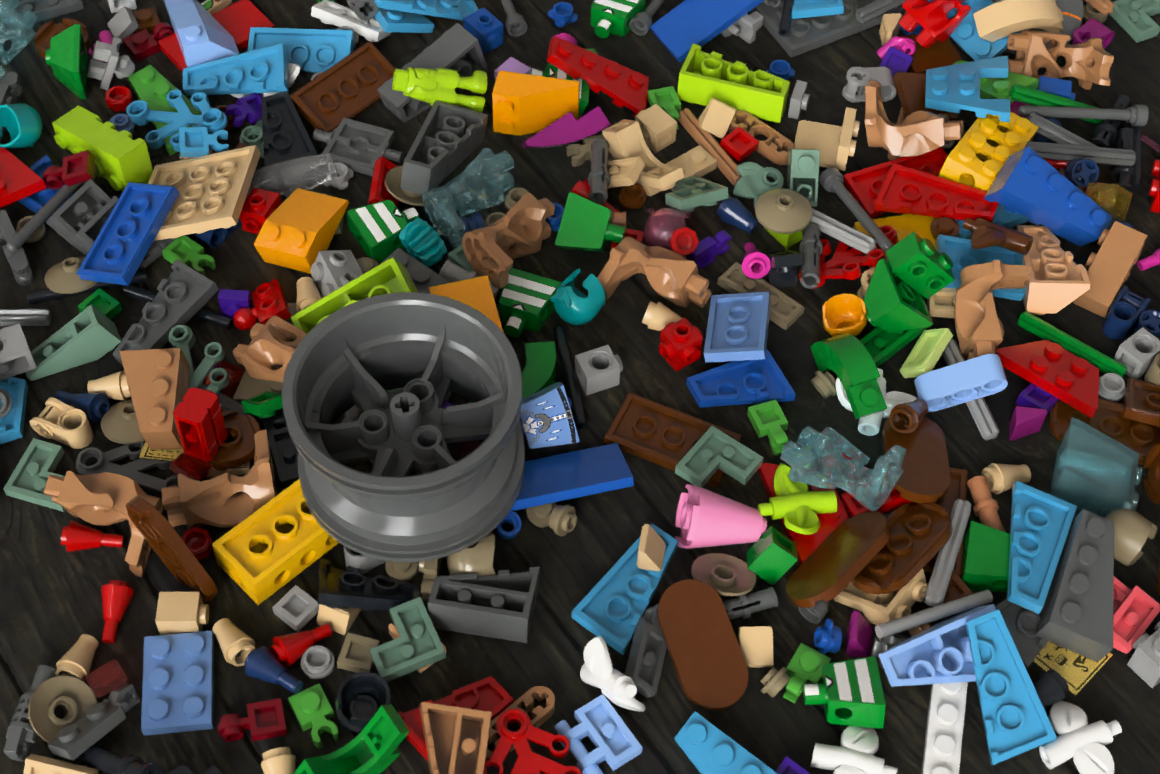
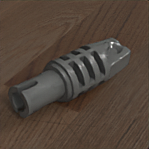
M39 665L29 691L21 695L15 710L16 713H14L12 722H10L7 730V741L3 750L11 760L25 761L33 743L39 737L30 724L28 706L35 689L44 681L56 676V669L53 667Z

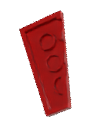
M0 147V208L47 188L41 177L6 148Z

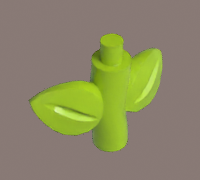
M780 463L774 477V490L777 497H771L769 503L758 504L760 515H771L772 520L784 518V524L787 529L804 535H811L819 530L821 522L817 514L837 512V498L834 490L809 491L805 479L794 469L783 463Z

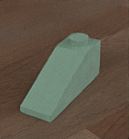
M88 306L31 351L37 368L27 371V378L33 381L99 360L121 342L115 323L94 306Z

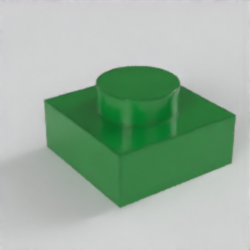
M100 288L77 306L79 313H81L88 306L92 305L110 320L122 310L120 302Z
M270 391L241 401L244 413L258 416L259 419L272 417L276 414V410L283 408L282 394Z

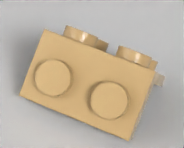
M846 107L842 126L807 120L799 121L794 142L795 149L820 150V167H835L838 170L845 171L848 156L854 157L857 141L851 139L858 135L860 121L855 120L857 109Z

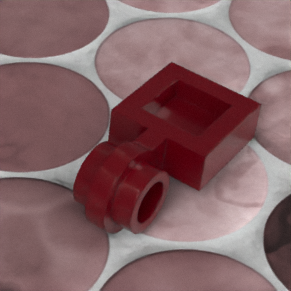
M160 22L154 26L153 34L150 35L144 29L122 39L124 48L138 62L160 52L157 41L174 34L175 31L169 23Z
M89 150L64 157L63 167L49 166L43 172L45 185L50 189L56 190L62 188L64 184L72 186L93 179L94 156Z
M281 698L246 704L248 717L241 718V715L236 713L227 714L220 718V723L217 726L218 734L226 742L242 739L247 729H250L252 742L287 735Z

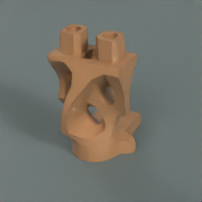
M1026 29L1021 30L1020 33L1009 34L1007 40V48L1017 50L1015 60L1008 59V72L1037 79L1040 76L1056 79L1075 77L1078 79V85L1085 90H1091L1092 83L1110 86L1109 70L1114 56L1103 49L1102 39L1097 37L1081 44L1070 45L1066 44L1070 39V35ZM1050 40H1054V41L1057 42V44H1046V43H1047V41H1050ZM1060 55L1064 56L1066 60L1063 67H1059L1056 63V59ZM1040 67H1045L1046 69L1043 75H1038L1037 71Z
M869 80V85L865 86L866 111L864 122L869 147H882L891 155L919 156L945 146L950 140H961L964 136V120L949 121V114L940 113L937 115L919 110L910 114L899 124L891 122L883 106L881 83L876 80Z
M525 193L505 216L493 224L466 232L462 238V246L470 265L478 273L477 276L488 275L489 281L499 289L505 287L508 284V272L513 267L512 259L540 251L542 240L550 237L551 228L546 222V218L554 215V204L547 198L537 200L531 193Z
M630 236L624 238L617 247L612 248L607 264L597 277L604 289L605 300L611 297L621 281L628 279L636 273L645 274L654 291L678 306L687 308L690 302L703 308L712 295L711 290L707 289L709 280L699 275L694 261H688L680 254L660 246H646Z
M994 260L988 263L971 265L960 271L961 286L956 291L954 318L960 351L965 359L969 360L986 354H995V349L1003 341L1004 330L1003 324L996 313L993 293L990 292L1002 288H1025L1029 282L1032 266L1004 264L1000 260Z
M272 316L266 324L256 323L250 330V337L252 339L250 344H238L233 350V355L237 362L245 367L250 377L283 383L291 356L307 334L283 319Z
M260 430L254 434V465L245 476L239 477L227 472L214 476L210 480L197 481L180 473L178 474L177 486L161 488L164 510H167L168 521L172 527L186 524L189 530L195 527L202 528L206 524L216 527H235L277 496L267 430Z
M67 471L65 478L50 474L44 494L51 496L54 503L60 504L73 517H79L86 522L99 526L129 520L131 539L125 561L129 564V570L135 576L143 577L152 547L129 518L126 504L135 496H139L162 514V499L147 495L136 481L116 473L104 472L77 475L73 471Z

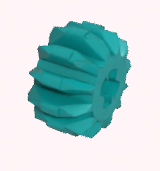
M420 218L410 221L399 234V239L407 252L428 268L439 262L447 252L444 241L440 238L439 234L436 233L427 221H423Z

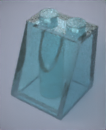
M1071 418L1056 453L1050 495L1076 505L1077 510L1082 511L1085 509L1105 517L1114 509L1127 508L1135 511L1139 493L1134 492L1135 485L1139 484L1142 475V467L1138 466L1139 453L1083 421Z

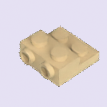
M922 568L907 585L895 592L869 594L857 589L850 582L834 600L863 612L864 619L867 622L880 625L910 615L911 607L915 601L922 602L925 599L928 584L926 583L924 569Z

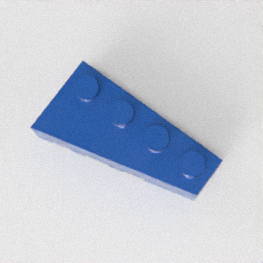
M1029 146L1008 157L983 198L991 203L997 202L1003 205L1004 209L1011 213L1017 212L1029 218L1028 221L1035 225L1041 224L1049 228L1051 233L1079 247L1098 240L1113 218Z

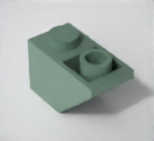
M788 149L787 188L803 195L811 206H817L820 150Z

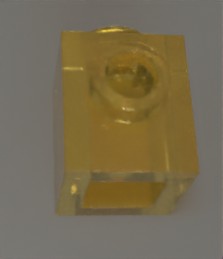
M1088 183L1085 194L1113 217L1111 220L1125 221L1133 194L1118 184Z

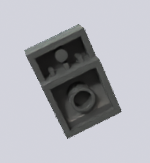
M89 179L51 215L46 223L87 256L119 199L116 196L111 199Z

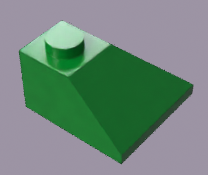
M74 24L51 38L50 49H46L45 58L46 64L51 65L53 75L79 99H86L88 52L81 25Z
M883 258L879 260L864 297V303L868 311L866 313L868 321L874 327H880L888 333L932 326L934 323L922 295L891 271L888 261Z

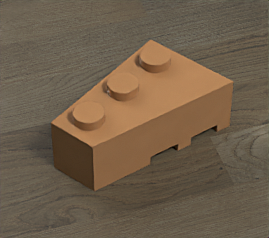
M421 702L419 709L430 773L483 774L492 712Z

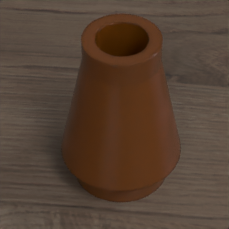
M916 399L912 402L896 405L890 413V425L899 433L915 431L922 418L928 413L927 403L922 399Z

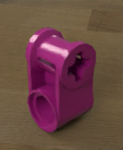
M1091 18L1073 32L1072 45L1081 44L1097 37L1102 39V46L1105 49L1112 41L1115 32L1096 19Z

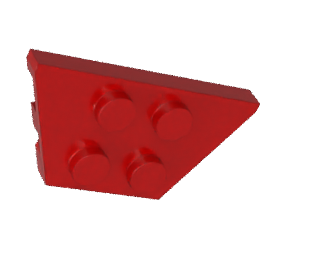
M1048 339L995 350V354L1000 357L1002 366L1035 384L1090 418L1095 416L1098 409L1099 368L1090 364L1086 359L1072 354L1061 345L1053 343Z
M763 462L757 471L769 498L777 497L774 490V477L779 465ZM789 466L805 479L809 491L834 490L837 498L836 513L817 514L821 524L819 530L814 534L804 535L789 530L785 527L784 518L779 519L786 536L796 543L797 561L801 565L840 524L849 519V516L827 471Z

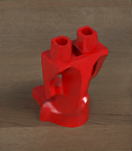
M906 0L902 7L907 12L898 23L909 33H912L920 24L923 30L915 37V40L922 47L928 49L937 40L944 43L972 8L969 5L961 4L964 0H932L930 3L927 0ZM953 8H957L958 13L953 18L948 19V12Z

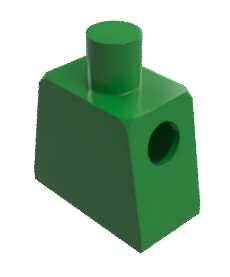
M569 192L555 245L561 249L604 252L607 240L620 243L625 238L627 227L612 224L614 218L612 210Z
M970 522L964 537L961 579L971 591L989 590L990 592L1007 593L1010 534L977 522Z

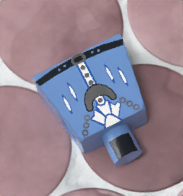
M561 382L554 383L522 399V408L518 422L530 449L580 442L565 388Z

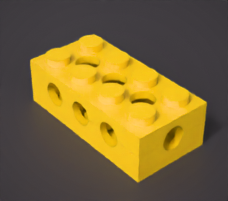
M1011 111L1010 122L999 121V116L987 114L986 118L978 117L948 155L938 177L988 191L1008 157L1025 148L1026 143L1033 140L1039 127Z
M298 479L212 543L217 564L257 605H260L339 544V542L323 530L312 516L305 502L300 480Z

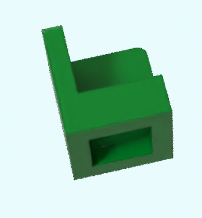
M772 526L747 551V568L771 585H774L798 560L796 543Z

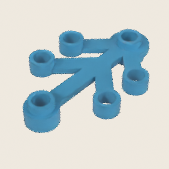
M178 89L171 90L166 95L169 105L176 108L178 113L150 110L147 103L143 100L130 103L126 109L131 122L139 126L145 125L149 121L170 123L146 134L145 140L152 149L160 148L165 142L164 138L174 134L170 138V143L175 151L180 152L178 143L179 133H176L179 131V127H187L189 125L207 127L208 134H213L218 130H223L228 123L225 113L217 108L210 107V102L204 92H197L191 96L194 108L200 110L201 115L191 113L185 103L182 92Z

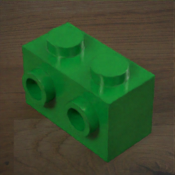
M912 232L886 251L891 271L926 299L955 280L951 269L953 263L949 256L944 252L939 253L929 239H922L915 232Z

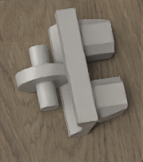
M757 11L749 15L745 14L720 34L724 37L734 34L751 44L755 41L756 31L762 27L763 15Z
M113 37L111 44L96 40L93 59H90L87 77L101 80L100 89H109L113 74H116L117 78L122 79L123 77H130L134 73L135 65L129 56H119L118 50L121 38Z

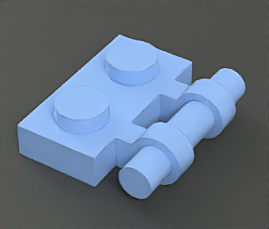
M604 694L575 711L574 717L579 723L575 727L571 728L566 720L560 721L554 727L558 734L568 738L570 743L569 750L577 759V767L581 770L582 774H604L598 765L605 760L614 771L642 753V746ZM587 736L596 747L590 753L581 743V740Z

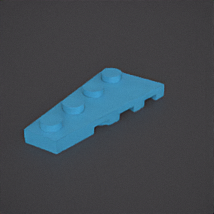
M1016 481L1012 487L1007 601L1039 614L1044 606L1077 506L1019 481Z
M653 523L650 526L663 539L666 545L662 570L652 571L638 568L639 537L571 611L572 619L594 635L601 636L609 646L623 656L635 633L639 618L643 616L645 609L648 607L677 549L678 541Z
M694 711L674 738L701 774H778L696 711Z

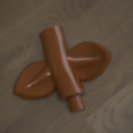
M980 217L976 221L966 218L963 223V228L971 231V247L974 250L999 246L1025 256L1031 249L1033 237L1012 228L995 224Z

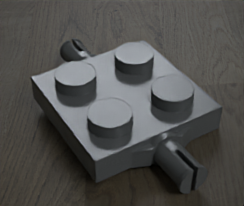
M343 117L339 126L332 132L316 128L313 133V140L327 143L321 155L322 163L330 165L334 162H341L358 173L373 176L375 161L381 156L401 163L404 158V152L389 149L395 136L394 131Z

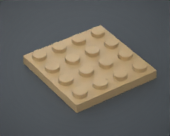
M257 145L155 165L148 184L174 186L179 191V195L154 241L167 238L175 239L193 233L201 234L209 230L226 229L237 225L261 155Z

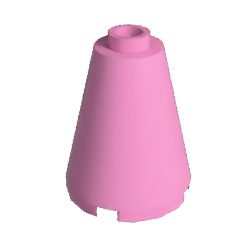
M687 484L685 488L688 490V493L682 492L680 495L675 518V527L681 528V537L675 536V539L678 541L677 546L680 548L691 549L755 543L766 532L767 520L755 508L697 485Z

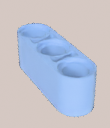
M986 354L919 375L914 380L918 399H922L927 403L928 412H935L1001 392L1008 386V382L1000 357L996 354Z

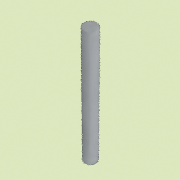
M989 590L974 593L876 625L875 633L881 639L990 603L993 600V596Z

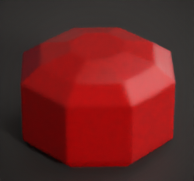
M124 85L113 86L105 92L107 107L114 112L126 111L128 105L133 102L131 90Z
M683 227L672 232L669 244L673 252L685 256L695 252L699 240L695 231L688 227Z
M195 527L185 531L181 537L198 561L209 557L213 549V542L208 530Z

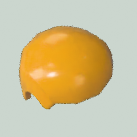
M842 293L832 296L822 306L824 328L833 337L845 333L853 336L859 335L867 324L865 303L863 299L855 294Z

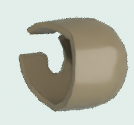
M1114 509L1105 517L1114 522V559L1126 566L1133 565L1143 556L1144 552L1140 550L1147 538L1151 540L1155 538L1157 526L1132 509Z
M489 533L470 547L448 555L447 567L449 574L477 573L478 577L496 575L493 567L494 533Z

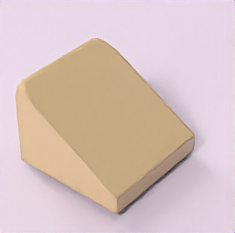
M901 13L884 14L882 17L879 31L882 46L892 37L897 36L900 28L898 22L902 18Z
M712 97L698 118L700 128L723 139L736 109Z
M649 524L642 526L637 566L640 569L661 571L666 545Z
M319 605L316 621L319 625L328 623L332 631L345 635L361 609L351 607L331 608L326 605Z
M772 626L740 627L737 641L747 668L773 667Z

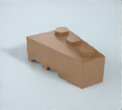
M1117 221L1113 223L1110 230L1105 228L1097 243L1101 245L1098 253L1092 252L1085 264V268L1088 269L1090 289L1075 299L1073 304L1106 318L1111 305L1120 293V289L1124 282L1127 281L1133 265H1136L1148 235Z
M181 348L119 351L139 430L151 450L182 449L173 411L179 402H183L182 398L188 391L190 365Z

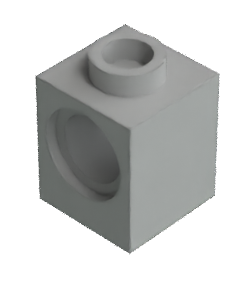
M1142 327L1119 345L1114 360L1127 367L1126 375L1128 377L1138 379L1147 372L1156 355L1160 353V340Z
M609 345L575 355V374L586 396L619 385L620 372L623 371V365L619 355H614Z

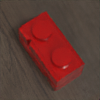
M195 387L189 388L182 398L183 402H179L173 411L183 451L186 455L207 462L212 461L219 451L218 447H221L228 437L219 397L211 390H202Z

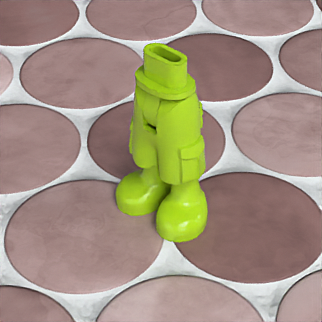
M408 67L406 70L396 68L394 71L392 90L403 92L404 96L430 103L432 106L435 100L476 112H483L485 105L484 97L458 94L455 92V89L461 88L470 90L473 93L484 94L487 90V74L485 71L475 70L472 76L461 77L457 70L447 68L427 69Z

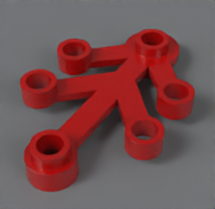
M884 225L879 227L893 243V246L899 242L897 231L892 226ZM821 239L823 251L820 255V283H817L818 286L816 288L824 285L826 279L855 280L859 278L862 274L860 266L876 267L879 260L882 258L886 260L884 250L876 243L877 249L868 252L867 256H861L864 254L863 252L855 248L849 250V245L839 241L833 258L824 263L826 256L832 250L829 240ZM802 269L798 273L800 282L802 276Z
M509 709L499 716L496 727L500 739L491 758L484 764L483 774H488L486 771L491 766L499 768L498 774H504L502 764L513 745L518 759L510 774H540V772L544 774H582L581 770L575 766L567 767L532 752L527 741L529 740L548 747L552 757L561 759L568 755L570 743L566 736L561 734L553 735L532 726L529 716L520 709ZM512 723H517L520 725V729L512 732L508 729V726ZM556 742H562L566 747L562 751H556L552 746Z

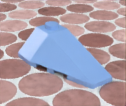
M164 0L187 67L239 54L233 36L197 0Z
M994 604L978 606L954 615L878 654L891 687L976 681L966 622L995 611Z

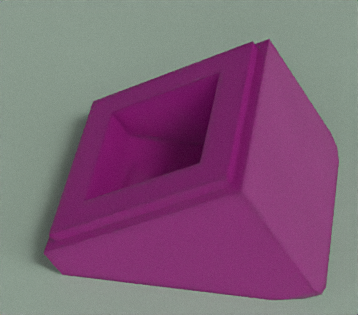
M1016 406L1009 422V441H1014L1040 431L1047 415V410Z
M853 611L847 626V656L870 657L872 656L873 630L859 611Z

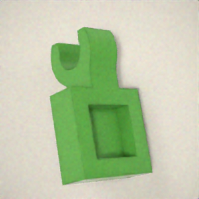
M673 86L648 90L647 99L650 106L657 104L675 121L679 119L678 112L681 110V102Z
M777 400L748 407L747 416L758 437L768 436L771 450L775 456L787 453L784 444L788 443V438L784 431L788 428V421Z
M801 643L786 668L787 671L785 673L791 679L785 688L786 692L783 698L795 704L803 691V684H819L822 678V667L830 663L831 658Z

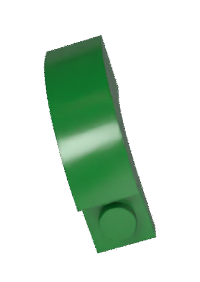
M845 333L815 342L810 346L818 370L823 374L826 371H833L840 379L855 419L887 409L877 379L880 377L879 371L868 350L855 336Z
M555 341L525 343V368L521 373L522 399L555 383Z
M392 704L382 705L365 728L352 741L330 754L304 759L293 774H381L401 754L398 746L410 731Z

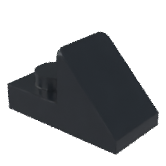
M788 249L762 252L769 258L771 263L770 270L766 274L769 284L775 288L797 285L796 266L803 265L802 253Z

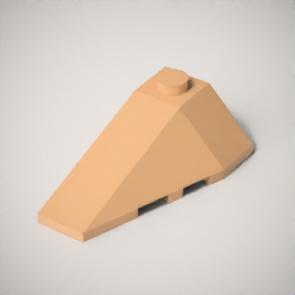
M1017 225L1016 231L1033 237L1030 251L1027 255H1022L1023 265L1032 266V272L1029 282L1025 287V295L1023 297L1025 310L1035 315L1056 314L1090 289L1087 270L1082 264L1077 265L1073 261L1074 255L1070 251L1065 252L1060 247V240L1047 227Z

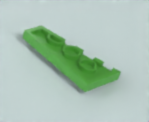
M148 65L128 77L138 100L145 101L150 110L178 113L176 108L171 107L166 99L167 93L177 88L153 66ZM184 96L185 103L191 113L201 115V111L196 110L192 102ZM151 121L156 130L170 124ZM174 134L164 138V144L170 156L177 152L170 143V138Z

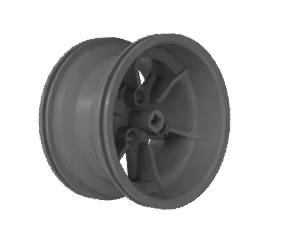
M400 292L369 297L339 309L319 322L299 343L291 356L283 378L282 405L289 434L298 450V475L305 502L317 523L333 539L357 553L380 560L394 562L429 561L446 557L472 546L493 531L507 516L519 495L525 473L524 439L518 422L522 408L523 391L521 368L517 355L510 341L499 327L484 314L462 302L434 294ZM405 387L404 392L397 395L388 391ZM448 391L459 394L474 402L449 406L445 409L442 408ZM356 404L363 410L358 421L334 424L346 411ZM486 439L477 449L458 462L453 459L447 449V443ZM375 459L372 474L345 466V464ZM412 468L420 473V475L408 476Z

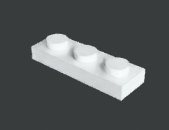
M323 0L312 6L311 16L320 19L324 24H333L338 27L348 26L367 41L378 42L391 35V32L384 31L376 18L361 20L352 9L330 0Z

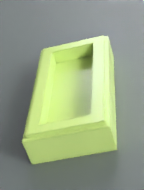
M949 328L923 331L899 370L904 378H915L933 370L953 337Z

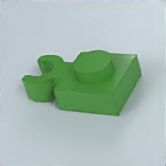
M185 235L176 238L162 250L163 258L173 264L177 259L205 276L203 266H209L213 270L216 268L214 258L205 254L204 248Z
M319 683L288 698L302 731L304 732L312 728V740L318 749L322 747L319 736L323 732H330L335 741L339 739L336 724L329 720L335 717L334 711Z

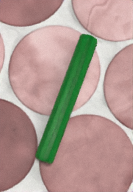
M1014 84L1009 91L1012 100L1033 106L1098 108L1020 84ZM1081 119L1094 124H1101L1103 122V119Z
M1024 311L1017 321L1020 327L1043 340L1048 339L1053 343L1061 345L1072 354L1086 359L1104 374L1115 373L1123 378L1127 372L1125 365L1027 311Z

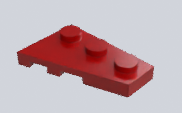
M490 676L456 689L449 696L436 701L431 699L425 702L492 712V721L514 703V699ZM419 707L402 713V711L397 712L410 731L406 738L428 761Z

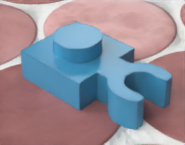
M179 127L180 157L209 155V150H214L216 153L228 151L229 144L218 143L219 140H228V131L218 130L213 134H208L207 127Z

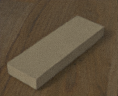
M735 262L718 278L717 284L731 294L770 292L769 319L784 330H787L804 313V306L762 278L751 279L747 277L742 271V265L738 262Z

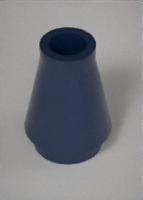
M728 196L716 212V215L721 217L720 221L739 228L748 234H751L759 224L757 218L750 213L737 197L733 199Z

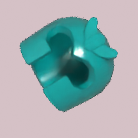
M25 103L0 105V138L3 135L2 127L8 130L11 137L10 143L0 144V147H34V143L40 138L43 129L41 117L35 108Z
M580 268L574 270L558 286L555 294L550 297L554 309L560 318L573 325H583L592 321L605 305L604 289L600 281L592 273L583 282V287L588 291V296L575 288L574 279L581 272Z

